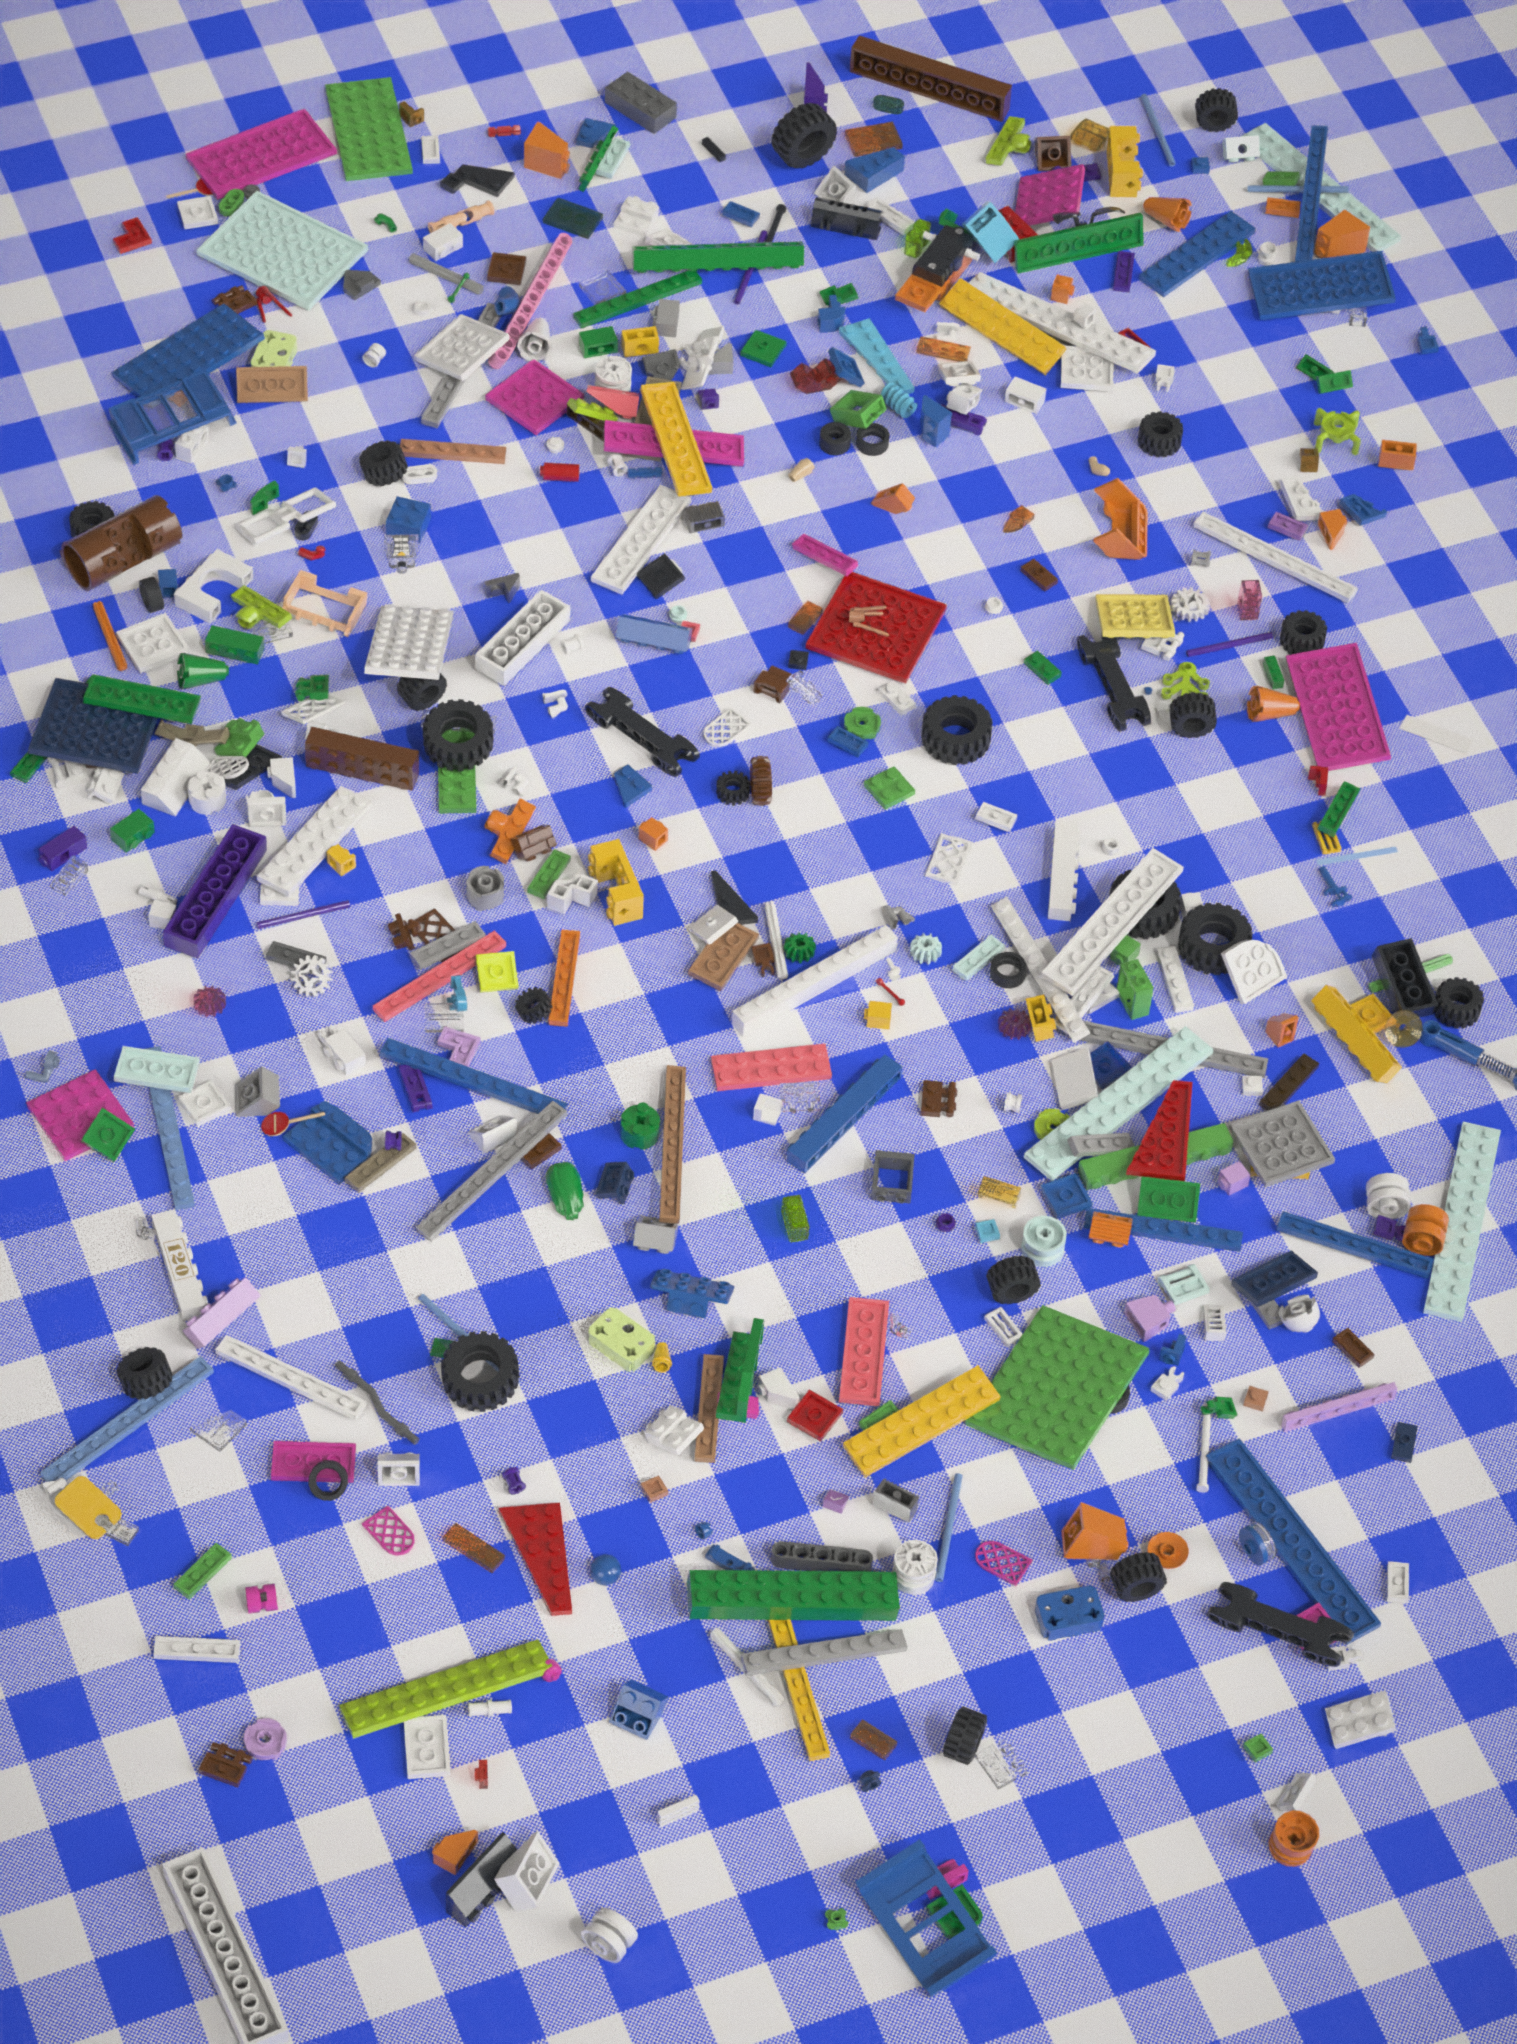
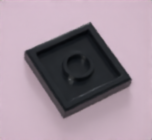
M665 553L637 572L639 580L656 600L685 580V576Z

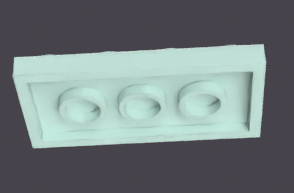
M123 1046L115 1071L114 1082L191 1093L200 1059L199 1057Z

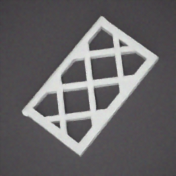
M330 694L328 699L320 701L310 699L309 697L281 711V713L304 725L345 704V702ZM315 703H326V705L315 706ZM303 710H311V712L301 713Z
M941 833L925 877L957 885L973 842ZM943 839L951 842V844L944 847L941 845ZM958 845H967L966 851L961 852ZM954 847L958 854L949 857L945 850ZM942 852L945 859L937 861V854ZM961 857V864L956 866L952 860ZM949 862L952 868L944 871L940 865ZM933 867H937L940 871L938 874L930 872ZM956 872L955 879L948 878L947 874Z

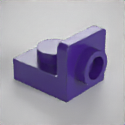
M715 388L698 390L702 410L719 408V394L716 393Z

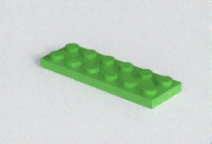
M456 727L445 731L442 737L452 743H463L473 738L475 734L466 728ZM438 766L439 814L476 813L475 766L474 769L468 770L467 768L459 772L457 769L449 771L446 767L441 768Z

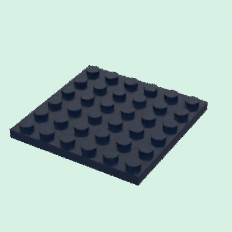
M55 678L28 747V754L138 774L158 717L83 703L88 683Z

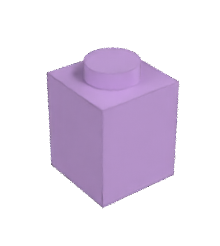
M1238 1161L1220 1170L1218 1184L1230 1196L1248 1187L1250 1174L1241 1162Z

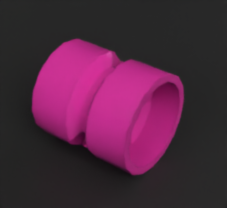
M275 1583L264 1584L262 1588H259L257 1585L245 1587L248 1614L260 1613L261 1609H264L266 1612L278 1610ZM260 1595H266L267 1601L261 1602Z

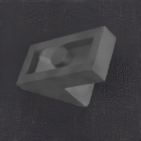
M519 572L485 581L486 597L490 598L504 594L508 603H510L520 587Z

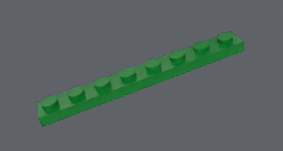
M685 271L573 313V318L580 328L583 329L659 299L701 285L702 278L696 271Z

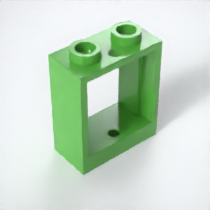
M850 390L830 408L834 422L866 429L887 410L882 395ZM856 406L862 407L858 411L853 410Z
M1138 959L1120 964L1116 989L1120 992L1119 998L1131 1020L1149 1015L1154 987Z

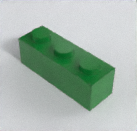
M1275 655L1264 657L1263 667L1272 690L1283 688L1285 680Z

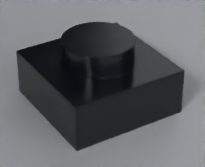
M449 173L440 182V187L453 194L464 185V180L452 173Z
M791 650L788 668L806 670L809 652Z

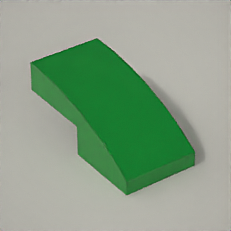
M852 283L840 288H836L833 285L819 291L825 305L829 304V295H836L837 302L841 304L859 299Z
M275 480L261 488L251 499L252 515L268 509V502L279 497V484Z

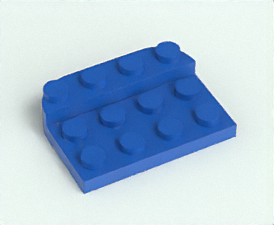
M323 1101L319 1105L312 1107L311 1114L309 1115L325 1112V1115L301 1121L283 1136V1141L340 1185L345 1181V1177L371 1157L373 1141L366 1129L338 1107Z

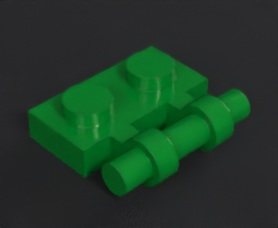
M311 675L310 679L300 677L296 682L295 696L297 700L303 701L306 696H310V699L318 701L328 699L329 675Z

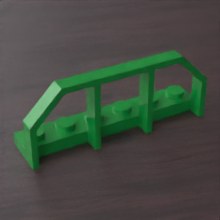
M753 1319L750 1334L733 1331L716 1410L717 1419L746 1423L749 1395H752L754 1371H757L759 1346L763 1341L764 1319Z

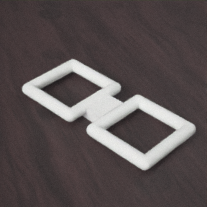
M314 487L282 502L279 509L274 511L267 509L237 523L235 528L251 542L258 544L290 528L288 521L296 518L300 522H305L335 508L336 503L318 488ZM314 495L325 503L303 515L292 507ZM267 517H270L280 525L258 536H255L246 528Z

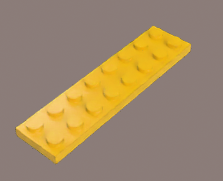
M962 278L955 283L939 303L940 307L1043 375L1049 372L1067 350L1064 345Z
M675 382L641 385L640 391L677 496L712 493L713 488Z
M979 1365L848 1439L843 1442L842 1446L861 1474L866 1478L1000 1400L1001 1396Z

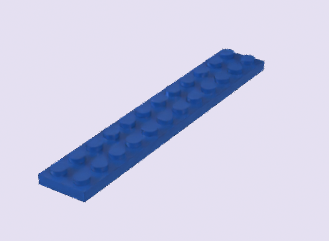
M1240 1438L1206 1455L1210 1467L1315 1604L1320 1603L1331 1619L1346 1625L1353 1631L1354 1636L1350 1642H1344L1346 1645L1381 1627L1380 1620Z

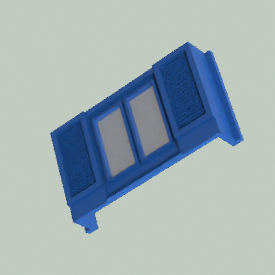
M206 369L136 399L132 398L110 407L111 420L108 421L133 465L140 463L139 451L223 417L226 418L230 426L237 424L227 403Z

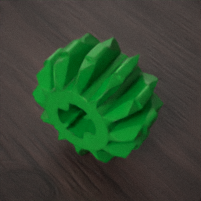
M800 932L797 935L791 933L790 937H786L783 950L786 953L787 959L792 958V962L799 961L801 964L803 960L808 962L810 958H813L816 944L813 937H808L807 932L804 935L800 934Z

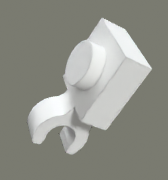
M1345 1646L1333 1647L1331 1649L1342 1657V1661L1338 1667H1327L1328 1671L1347 1669L1349 1668V1663L1360 1664L1362 1663L1361 1658H1363L1361 1649L1346 1651Z

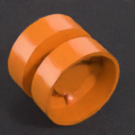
M1419 1204L1411 1207L1408 1211L1406 1227L1402 1238L1405 1248L1423 1256L1439 1254L1444 1247L1449 1223L1447 1213L1441 1208L1429 1204Z

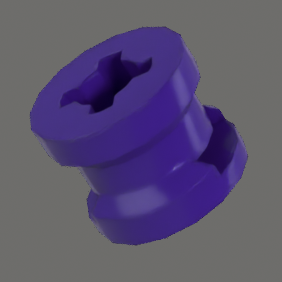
M386 1130L385 1150L395 1148L397 1151H401L402 1131L392 1133Z

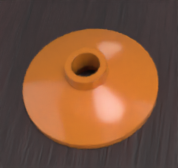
M1161 1532L1150 1539L1147 1552L1157 1555L1163 1568L1174 1569L1186 1562L1189 1548L1186 1541L1178 1534Z

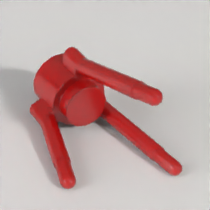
M261 286L256 290L257 304L264 323L266 319L261 303L268 304L272 300L288 316L292 317L289 310L274 297L266 286Z

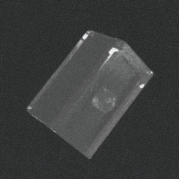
M452 1003L425 1004V1033L442 1032L444 1026L464 1032V1011L457 1012Z

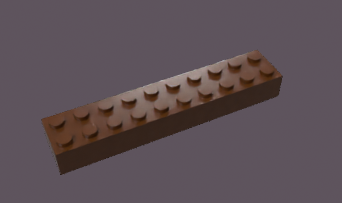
M860 35L851 47V73L1003 122L1010 110L1012 85Z

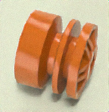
M1292 1810L1281 1815L1268 1840L1272 1857L1278 1863L1290 1867L1300 1866L1308 1861L1319 1839V1827L1316 1821L1309 1814L1302 1811Z

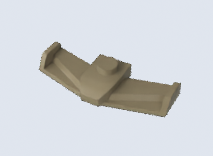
M161 720L154 734L172 741L177 738L196 747L198 744L207 743L226 744L230 732L227 727L220 730L205 731L203 726L186 724L183 729Z

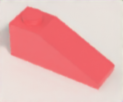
M592 385L587 386L589 394L617 414L622 415L623 418L632 419V417H636L640 393Z

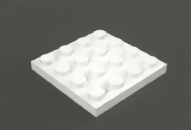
M460 314L418 351L414 358L419 363L463 381L502 347L510 337L506 332Z

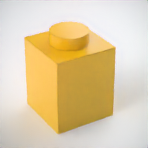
M869 1001V1008L864 1009V1019L867 1020V1027L889 1030L892 1003Z

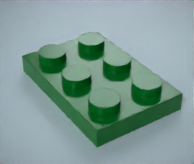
M1141 1176L1137 1215L1196 1223L1201 1183Z

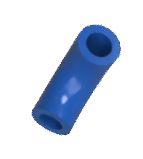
M505 286L500 290L499 298L495 302V311L498 315L513 314L520 305V297L512 287Z

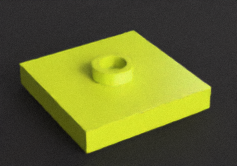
M514 951L476 954L480 993L519 988Z

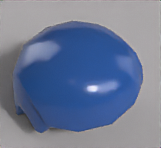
M603 1554L597 1556L592 1561L590 1575L597 1584L603 1586L611 1585L620 1578L621 1565L613 1555Z

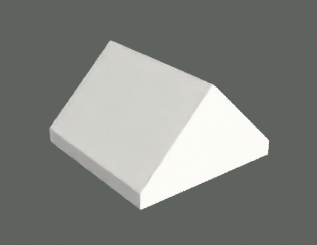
M833 166L814 193L820 198L854 204L856 185L836 166Z
M500 1115L468 1131V1134L481 1152L485 1154L509 1142L517 1134V1120L513 1117Z

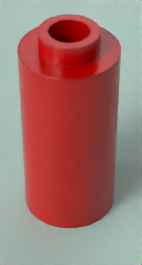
M544 462V466H540V476H543V480L579 482L580 464Z

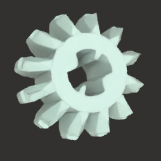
M924 933L921 936L916 935L910 944V954L913 956L914 961L920 960V964L926 962L929 965L931 961L936 963L937 959L941 956L942 944L939 942L938 937H932V934L926 936Z

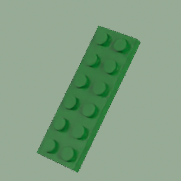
M93 674L85 692L83 703L192 724L201 702V695Z

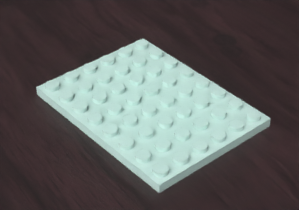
M256 191L197 249V255L260 287L266 286L270 292L310 310L345 275V271L350 270L368 251V245Z

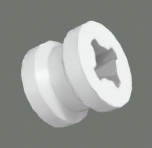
M1007 1092L1004 1111L1012 1110L1019 1114L1022 1094L1012 1095L1011 1092Z

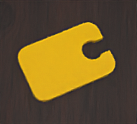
M85 1476L75 1478L55 1497L57 1508L91 1539H99L106 1533L103 1527L95 1523L97 1516L102 1514L108 1516L109 1521L113 1525L122 1516L120 1508Z

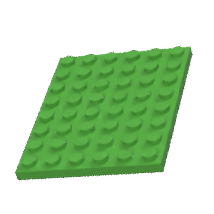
M1042 1305L991 1381L1001 1396L1000 1400L966 1419V1426L1074 1470L1150 1353L1149 1348Z

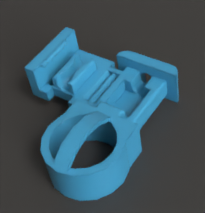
M461 975L451 976L450 987L451 989L454 988L451 997L447 998L449 1011H467V998L462 986Z

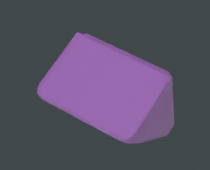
M830 1489L823 1500V1507L842 1514L849 1496Z

